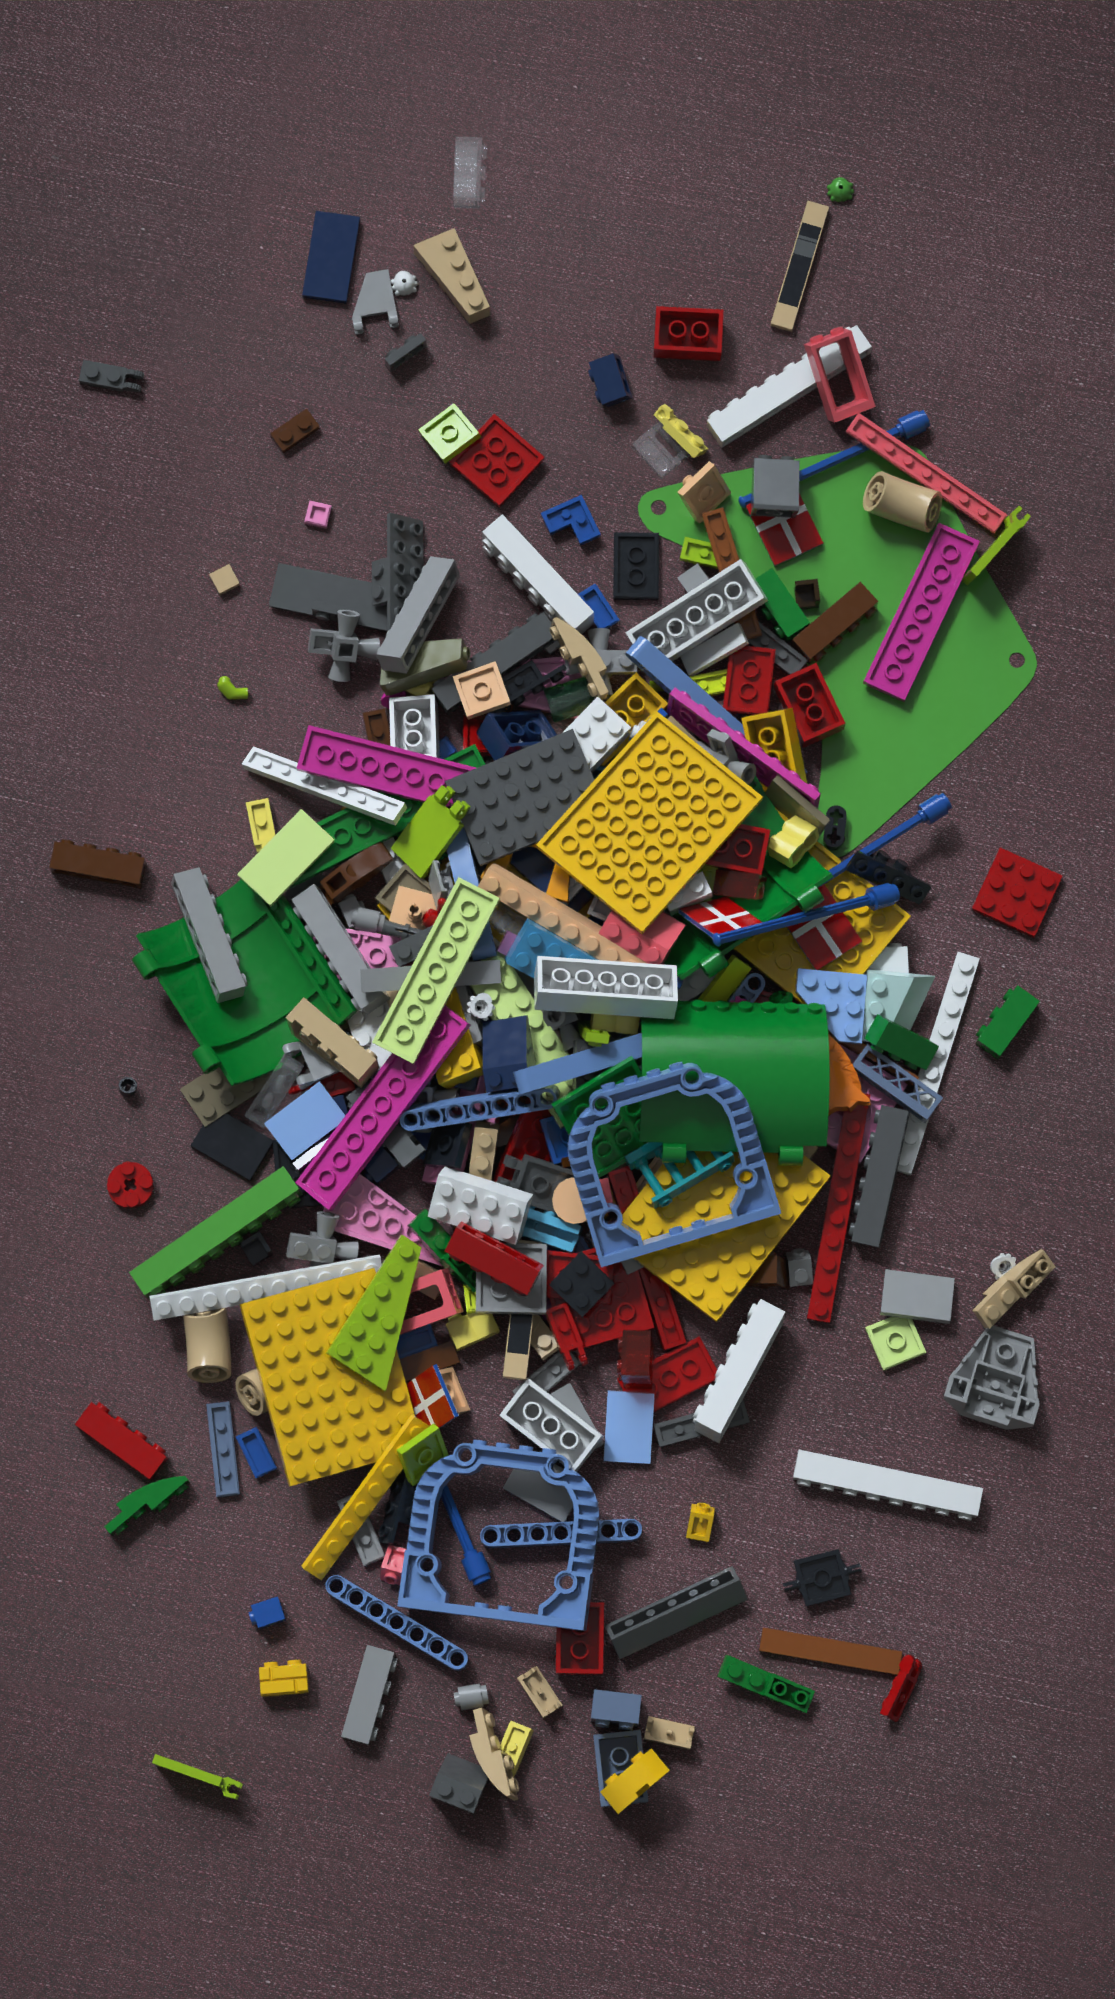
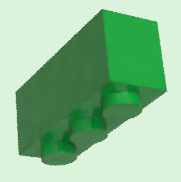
M773 568L755 578L769 600L761 605V613L767 621H772L775 626L773 630L780 639L783 638L786 643L791 641L810 625L809 620Z
M1018 985L1014 990L1010 988L1002 998L1005 1001L1001 1008L996 1006L989 1016L992 1021L987 1027L983 1024L975 1035L978 1037L976 1045L997 1060L1040 1002Z
M878 1014L864 1038L872 1043L870 1046L872 1049L883 1053L885 1050L888 1052L887 1056L898 1062L902 1058L905 1060L904 1064L914 1070L917 1067L927 1070L939 1048L937 1044Z

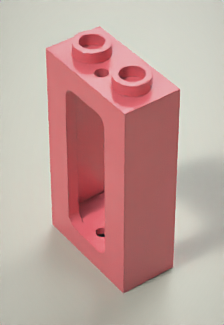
M843 327L830 330L831 334L826 336H813L810 338V342L804 344L827 419L834 423L876 407L852 331L843 329ZM835 342L839 346L855 396L852 402L841 406H836L819 354L820 348Z
M449 1268L441 1269L413 1280L410 1293L437 1285L443 1299V1306L404 1320L400 1335L464 1312Z

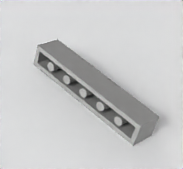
M430 556L426 565L423 566L422 572L418 580L415 581L412 591L405 599L401 611L395 617V622L391 629L388 630L384 642L377 650V659L382 670L407 674L460 577L454 559Z
M199 867L173 874L172 888L217 1003L242 997L245 987H247V979L245 974H241L238 968L240 966L236 953L233 954L231 950V938L229 934L224 932V921L222 915L217 914L215 909L216 900L214 895L208 891L209 883L206 875H202Z
M313 884L291 899L295 905L293 908L295 914L300 920L303 918L307 923L304 926L306 931L312 938L315 936L319 942L316 944V947L323 956H328L330 969L334 974L338 973L342 978L339 981L342 988L346 992L350 991L354 997L351 999V1002L358 1011L363 1010L366 1014H369L387 1002L390 997L386 991L362 993L360 969L371 968L321 889Z

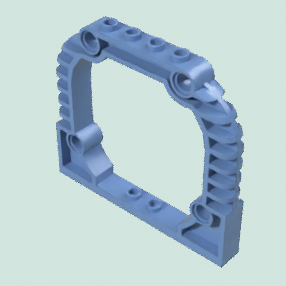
M676 1062L669 1065V1069L660 1071L659 1068L646 1072V1076L640 1078L634 1075L625 1078L624 1082L615 1085V1082L606 1083L601 1086L602 1089L590 1095L589 1107L579 1115L571 1129L568 1140V1158L601 1267L781 1214L751 1109L745 1096L732 1082L713 1073H703L697 1064ZM689 1071L698 1073L697 1079L691 1082L687 1081L685 1076ZM676 1090L689 1097L707 1093L723 1106L728 1116L739 1153L740 1164L733 1171V1178L738 1186V1190L729 1205L732 1214L706 1222L704 1219L696 1220L691 1223L692 1226L686 1228L676 1226L669 1229V1233L642 1240L639 1231L630 1228L622 1222L623 1217L620 1208L616 1204L606 1202L592 1153V1141L596 1128L599 1125L614 1120L619 1113L620 1107ZM599 1098H604L608 1103L604 1108L599 1109L595 1106V1101ZM744 1171L752 1173L751 1178L747 1181L739 1179L740 1174ZM607 1212H615L617 1214L615 1220L609 1222L604 1219Z
M473 1440V1444H459L454 1449L453 1455L446 1456L429 1467L416 1487L397 1606L408 1609L586 1631L600 1517L598 1501L592 1487L585 1478L572 1469L570 1460L556 1454L554 1449L542 1448V1452L533 1451V1447L519 1445V1449H511L510 1444L496 1443V1447L487 1446V1441ZM468 1449L471 1450V1459L463 1462L461 1459L462 1452ZM557 1461H563L565 1467L561 1473H555L553 1470V1466ZM484 1466L540 1472L542 1478L548 1483L567 1489L574 1509L567 1570L561 1571L555 1576L554 1586L556 1591L539 1605L538 1615L513 1612L512 1607L498 1605L497 1610L489 1609V1604L475 1602V1606L449 1603L450 1594L444 1589L437 1577L441 1571L442 1564L440 1559L433 1555V1542L439 1500L444 1487L456 1474L473 1475ZM427 1559H432L434 1563L433 1569L426 1572L423 1569V1563ZM570 1576L573 1580V1585L569 1589H564L562 1587V1580Z

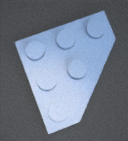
M798 968L796 994L806 1004L818 1003L825 1005L828 1030L837 1042L862 1044L867 975Z

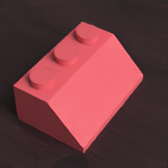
M612 910L600 929L599 934L648 964L663 965L686 925L663 911L647 930L641 934Z

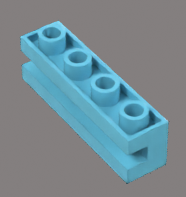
M530 1205L522 1237L535 1242H542V1244H547V1246L568 1253H575L583 1230L582 1226L578 1225L579 1223L572 1224L556 1218L557 1214L552 1211L544 1210L543 1213L536 1211L535 1207Z

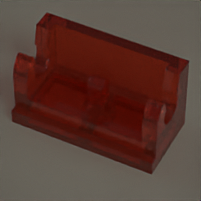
M716 869L713 895L753 900L762 899L767 877L754 873Z

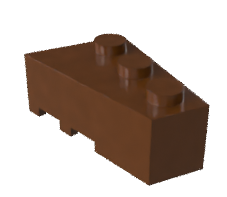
M771 1252L745 1287L767 1289L768 1286H780L782 1290H789L787 1260L776 1255V1252Z

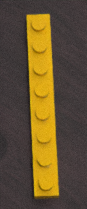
M410 1415L301 1565L304 1570L320 1580L325 1577L402 1471L403 1466L397 1449L429 1427L428 1424L414 1415Z

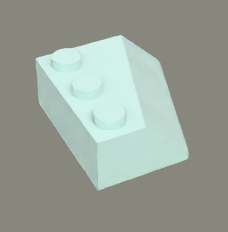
M867 969L862 1041L869 1042L864 1038L877 1014L911 1030L935 976Z

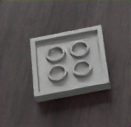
M503 1243L543 1264L544 1267L528 1295L518 1294L511 1289V1286L505 1283H497L491 1279L490 1275L476 1271V1313L546 1315L547 1244L517 1243L514 1245Z

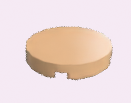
M565 1179L554 1190L552 1198L553 1208L558 1217L565 1222L572 1224L584 1223L587 1219L575 1179Z

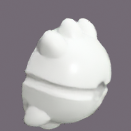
M407 271L398 272L395 278L391 280L392 290L396 291L395 295L405 296L412 292H417L416 286H418V282L415 281L417 279L416 276L411 275Z
M487 993L470 996V1002L467 1003L469 1007L467 1012L476 1018L487 1021L488 1016L493 1015L492 1010L495 1009V1006L492 1004V999Z
M1000 1253L998 1257L992 1260L990 1268L996 1280L1016 1266L1015 1257H1011V1254L1005 1255Z

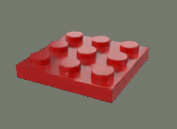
M493 414L478 430L481 437L449 461V465L500 508L545 460V457L496 414Z
M1000 847L971 910L1034 938L1063 875Z

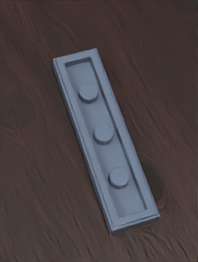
M230 1401L206 1404L216 1497L240 1495Z

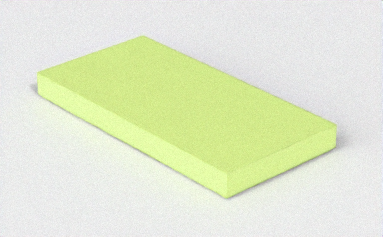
M301 809L237 875L271 907L335 840Z

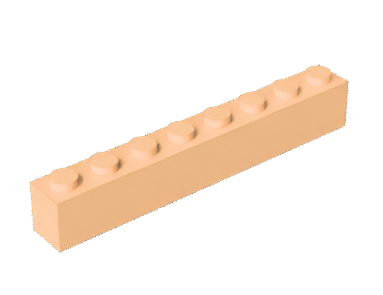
M493 863L487 869L478 885L479 888L499 897L502 903L598 960L646 963L600 935L599 931L602 926L496 863Z

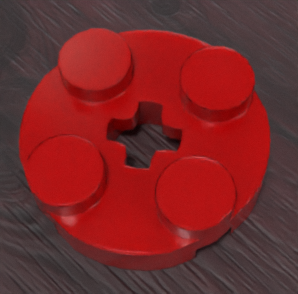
M126 1161L111 1171L107 1181V1190L111 1199L118 1206L129 1209L140 1207L146 1204L153 1194V1179L146 1167L136 1162ZM127 1180H135L134 1185L136 1186V1189H129V1191H126V1185L124 1183Z

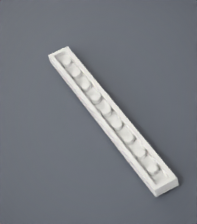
M957 952L930 1037V1041L937 1044L939 1048L927 1070L920 1068L918 1080L936 1093L980 959L961 952ZM929 1094L919 1095L921 1105L929 1110L935 1099ZM911 1113L897 1170L910 1176L928 1121L926 1123L922 1122Z
M380 1255L151 1295L149 1297L153 1320L238 1306L242 1303L375 1268L377 1273L382 1265Z

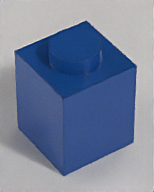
M278 1596L251 1605L252 1611L248 1612L252 1625L257 1624L259 1629L286 1621Z

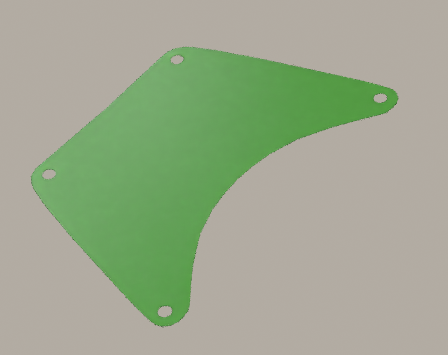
M907 445L912 450H914L915 452H917L918 454L927 459L925 454L920 449ZM872 450L865 451L799 482L800 496L824 544L775 567L747 509L742 508L738 501L740 496L744 497L751 493L753 468L720 474L731 494L715 508H724L739 560L741 559L747 564L755 578L773 568L794 600L795 581L818 579L820 593L819 608L802 609L810 624L859 582L878 600L877 612L871 618L867 619L865 617L860 621V626L852 634L847 632L842 637L843 641L837 647L833 648L831 646L827 649L825 657L817 662L846 723L844 730L822 739L821 776L818 789L819 793H821L818 809L824 815H826L830 807L835 805L843 807L846 811L845 841L842 846L836 850L828 849L823 843L824 830L817 840L836 857H843L860 845L962 753L1026 688L1032 680L1037 667L1036 656L1030 643L988 571L984 568L968 586L961 581L905 702L863 684L938 523L967 535L953 506L943 499L937 523L929 533L893 522L864 510L863 496L865 489L877 472L883 471L923 486ZM842 451L794 460H800L799 471ZM682 483L649 491L641 497L638 505L639 516L647 529L653 533H659V536L683 546L685 537L710 542L704 522L702 521L699 524L693 519L677 493L683 487ZM656 500L663 501L666 504L665 513L661 515L654 514L651 510L652 503ZM975 552L966 573L979 559L977 552ZM1013 653H1020L1024 656L1025 663L1023 666L1015 668L1009 662L1010 656ZM837 811L830 815L834 819L833 825H837L838 819L843 818L839 816Z

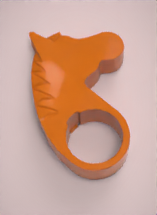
M828 1034L830 1067L829 1116L837 1111L848 1110L852 1112L857 1105L871 1106L870 1099L862 1092L861 1084L852 1062L838 1042Z

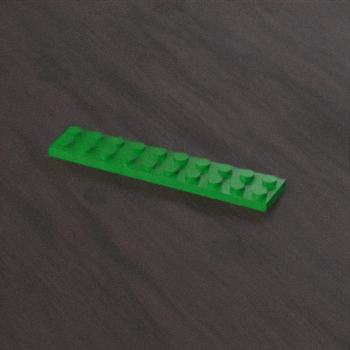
M475 744L444 759L476 768L485 765ZM378 792L405 802L407 809L396 826L350 808H345L317 822L335 842L290 888L354 857L376 843L384 842L402 833L423 805V802Z

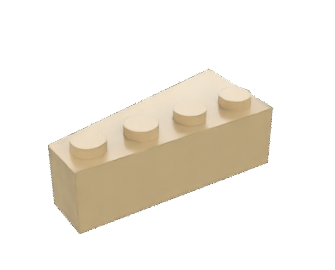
M455 228L413 245L414 255L423 263L429 274L435 278L441 289L446 292L469 324L490 316V306Z
M303 998L287 1015L286 1020L292 1035L362 1088L379 1069L378 1057L370 1049L365 1050L360 1046L357 1039L346 1034L336 1023L332 1022L307 999Z

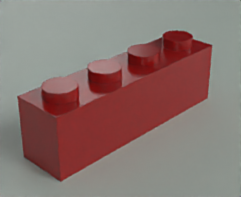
M462 1221L456 1227L445 1249V1252L452 1259L469 1264L470 1268L474 1271L490 1275L491 1279L497 1283H505L511 1286V1289L518 1294L528 1295L544 1267L543 1264Z
M91 1402L77 1420L75 1426L152 1482L168 1460L164 1455L166 1450L156 1443L151 1446L146 1442L147 1436L137 1429L135 1432L127 1428L129 1423L119 1416L114 1419L108 1414L110 1410L100 1402L97 1405Z

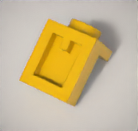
M706 1503L691 1505L686 1538L709 1542L715 1508L710 1507Z

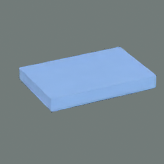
M319 1081L264 1124L290 1159L293 1160L336 1128L345 1117V1114Z
M608 1390L604 1461L650 1464L654 1393Z

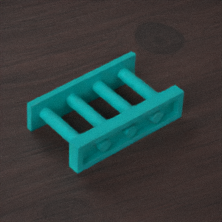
M648 1142L625 1156L629 1169L631 1171L635 1168L640 1169L656 1196L651 1198L655 1209L659 1206L662 1208L669 1205L673 1201L672 1198L719 1170L721 1172L726 1171L735 1162L732 1151L725 1155L722 1152L711 1151L716 1160L704 1167L694 1151H686V1157L696 1172L684 1179L674 1163H663L676 1183L664 1191L647 1165L648 1160L655 1156L657 1158L660 1157L662 1161V1142Z

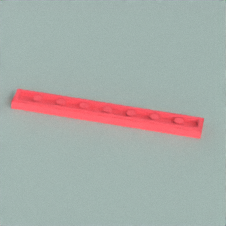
M860 413L857 414L846 430L848 435L924 487L941 492L944 501L991 533L995 534L1006 518V513Z

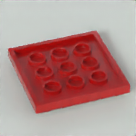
M595 1248L582 1251L587 1255H597ZM615 1263L613 1276L615 1285L612 1287L611 1303H596L584 1317L568 1304L584 1344L583 1349L655 1328L639 1270L627 1275L622 1263ZM549 1298L552 1307L566 1302L564 1299Z

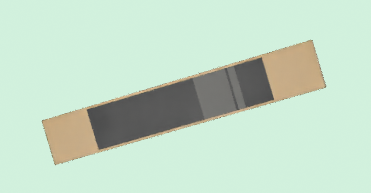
M807 201L770 325L772 327L790 332L793 330L829 206Z
M525 1240L518 1241V1243L522 1244H542V1242H533ZM510 1314L503 1378L526 1381L534 1314Z

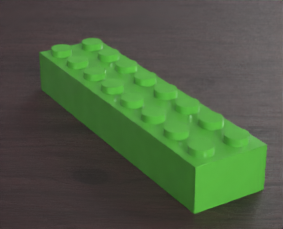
M283 1166L129 1273L149 1300L151 1295L167 1293L165 1290L171 1285L176 1287L186 1280L184 1276L190 1272L195 1274L203 1269L206 1261L209 1259L216 1260L224 1254L223 1250L229 1245L234 1247L242 1242V1236L248 1232L251 1234L257 1232L263 1227L261 1223L267 1219L272 1221L282 1214L280 1210L284 1207L296 1205L301 1201L300 1196L303 1194Z

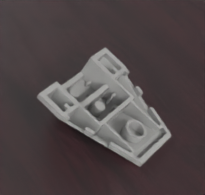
M994 1325L990 1329L986 1328L968 1354L962 1359L956 1370L950 1375L943 1398L960 1415L1006 1430L1033 1427L1039 1408L1034 1338Z

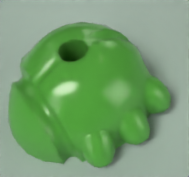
M837 177L827 186L829 190L827 195L831 196L830 200L832 202L851 200V194L854 193L852 189L853 184L843 177Z

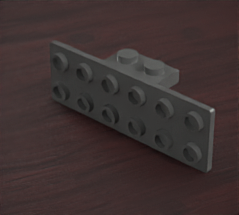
M395 513L387 514V557L372 561L371 570L372 606L381 607L387 605V632L395 622L396 615L401 611L405 599L412 591L413 585L418 580L423 568V521Z
M282 563L278 564L269 601L270 607L314 616L323 621H338V610H351L360 614L357 626L387 632V605L381 607L372 606V582Z

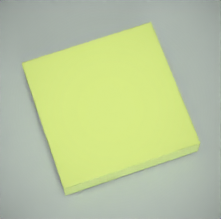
M889 1317L865 1327L883 1371L926 1354L912 1319Z

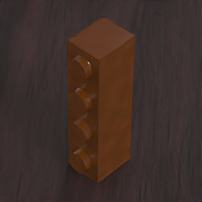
M859 582L794 637L791 645L808 660L807 663L809 665L813 661L819 662L827 654L825 652L831 646L833 648L837 647L843 641L842 637L847 632L852 634L859 628L860 621L865 617L867 619L871 618L877 612L878 600Z
M62 839L61 842H54L49 866L51 873L141 889L146 867V860L142 857V854L136 852L122 854L119 853L118 849L114 848L100 850L92 844L78 846L74 845L75 842Z

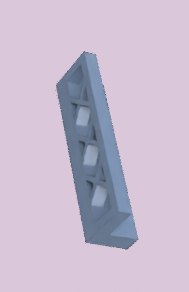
M869 1044L866 1045L853 1063L858 1076L924 1123L928 1121L933 1111L943 1099L942 1096L882 1053L872 1049ZM868 1051L876 1056L878 1065L868 1067L862 1062ZM881 1068H893L897 1079H885ZM911 1081L914 1084L915 1093L906 1094L903 1092L900 1082ZM929 1094L936 1099L929 1110L921 1105L919 1095Z

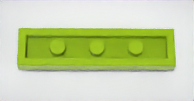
M582 1019L577 1022L576 1029L583 1039L588 1042V1045L602 1047V1043H609L610 1035L606 1030L591 1029L590 1020Z

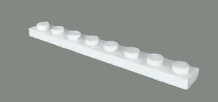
M254 746L242 763L245 770L395 826L407 809L405 802L359 785L297 771V762Z

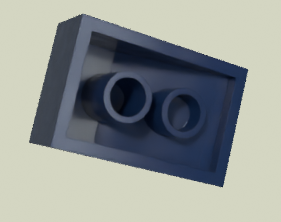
M541 710L488 713L476 732L494 761L557 735Z
M528 1015L483 1022V1075L486 1092L517 1088L513 1072L536 1065Z

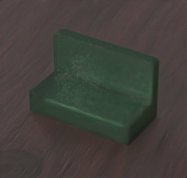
M586 677L543 690L553 722L580 715L594 701V697L589 693L587 687L589 683Z

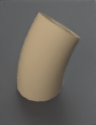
M880 471L871 478L865 489L863 507L864 510L877 516L929 533L933 530L939 518L942 507V494L939 491Z
M226 1308L183 1315L188 1377L197 1382L215 1383L228 1379L231 1376V1349Z
M257 1368L237 1377L236 1391L245 1409L256 1416L268 1412Z

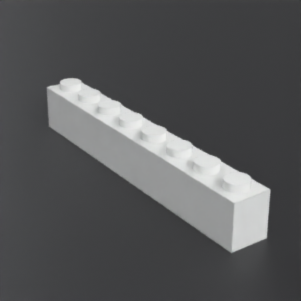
M858 326L845 328L852 331L860 359L869 355L872 346ZM836 342L820 348L819 354L827 379L830 380L846 369ZM807 353L802 356L801 361L796 364L792 362L784 367L783 372L779 375L773 374L769 376L760 387L754 386L750 388L743 398L733 399L727 404V408L721 412L716 410L708 416L709 419L707 420L706 427L721 448L817 388Z
M804 1450L798 1451L793 1480H797L798 1485L810 1487L811 1483L820 1485L821 1490L831 1492L834 1491V1488L841 1489L843 1494L849 1496H857V1493L866 1495L868 1500L879 1501L880 1498L888 1499L889 1504L902 1506L903 1503L912 1504V1509L920 1511L931 1508L935 1509L936 1514L948 1516L949 1512L958 1514L959 1519L971 1521L972 1517L976 1518L978 1516L983 1488Z

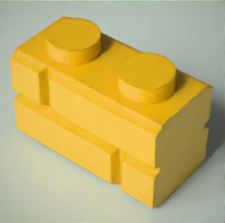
M289 1660L287 1665L278 1666V1662H266L264 1667L259 1668L261 1697L309 1693L307 1664H302L301 1660Z

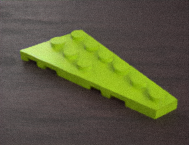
M404 1235L399 1236L326 1354L383 1391H386L422 1248Z

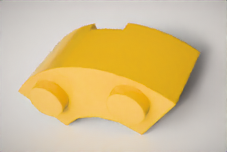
M652 1748L645 1754L640 1751L630 1760L633 1763L619 1776L614 1773L605 1781L607 1786L600 1793L618 1814L670 1771Z

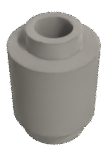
M359 907L358 911H353L351 924L355 925L354 930L382 933L386 915L380 914V911Z
M480 1683L458 1687V1692L454 1693L456 1707L461 1706V1711L480 1708L484 1704H489L486 1685L480 1686Z

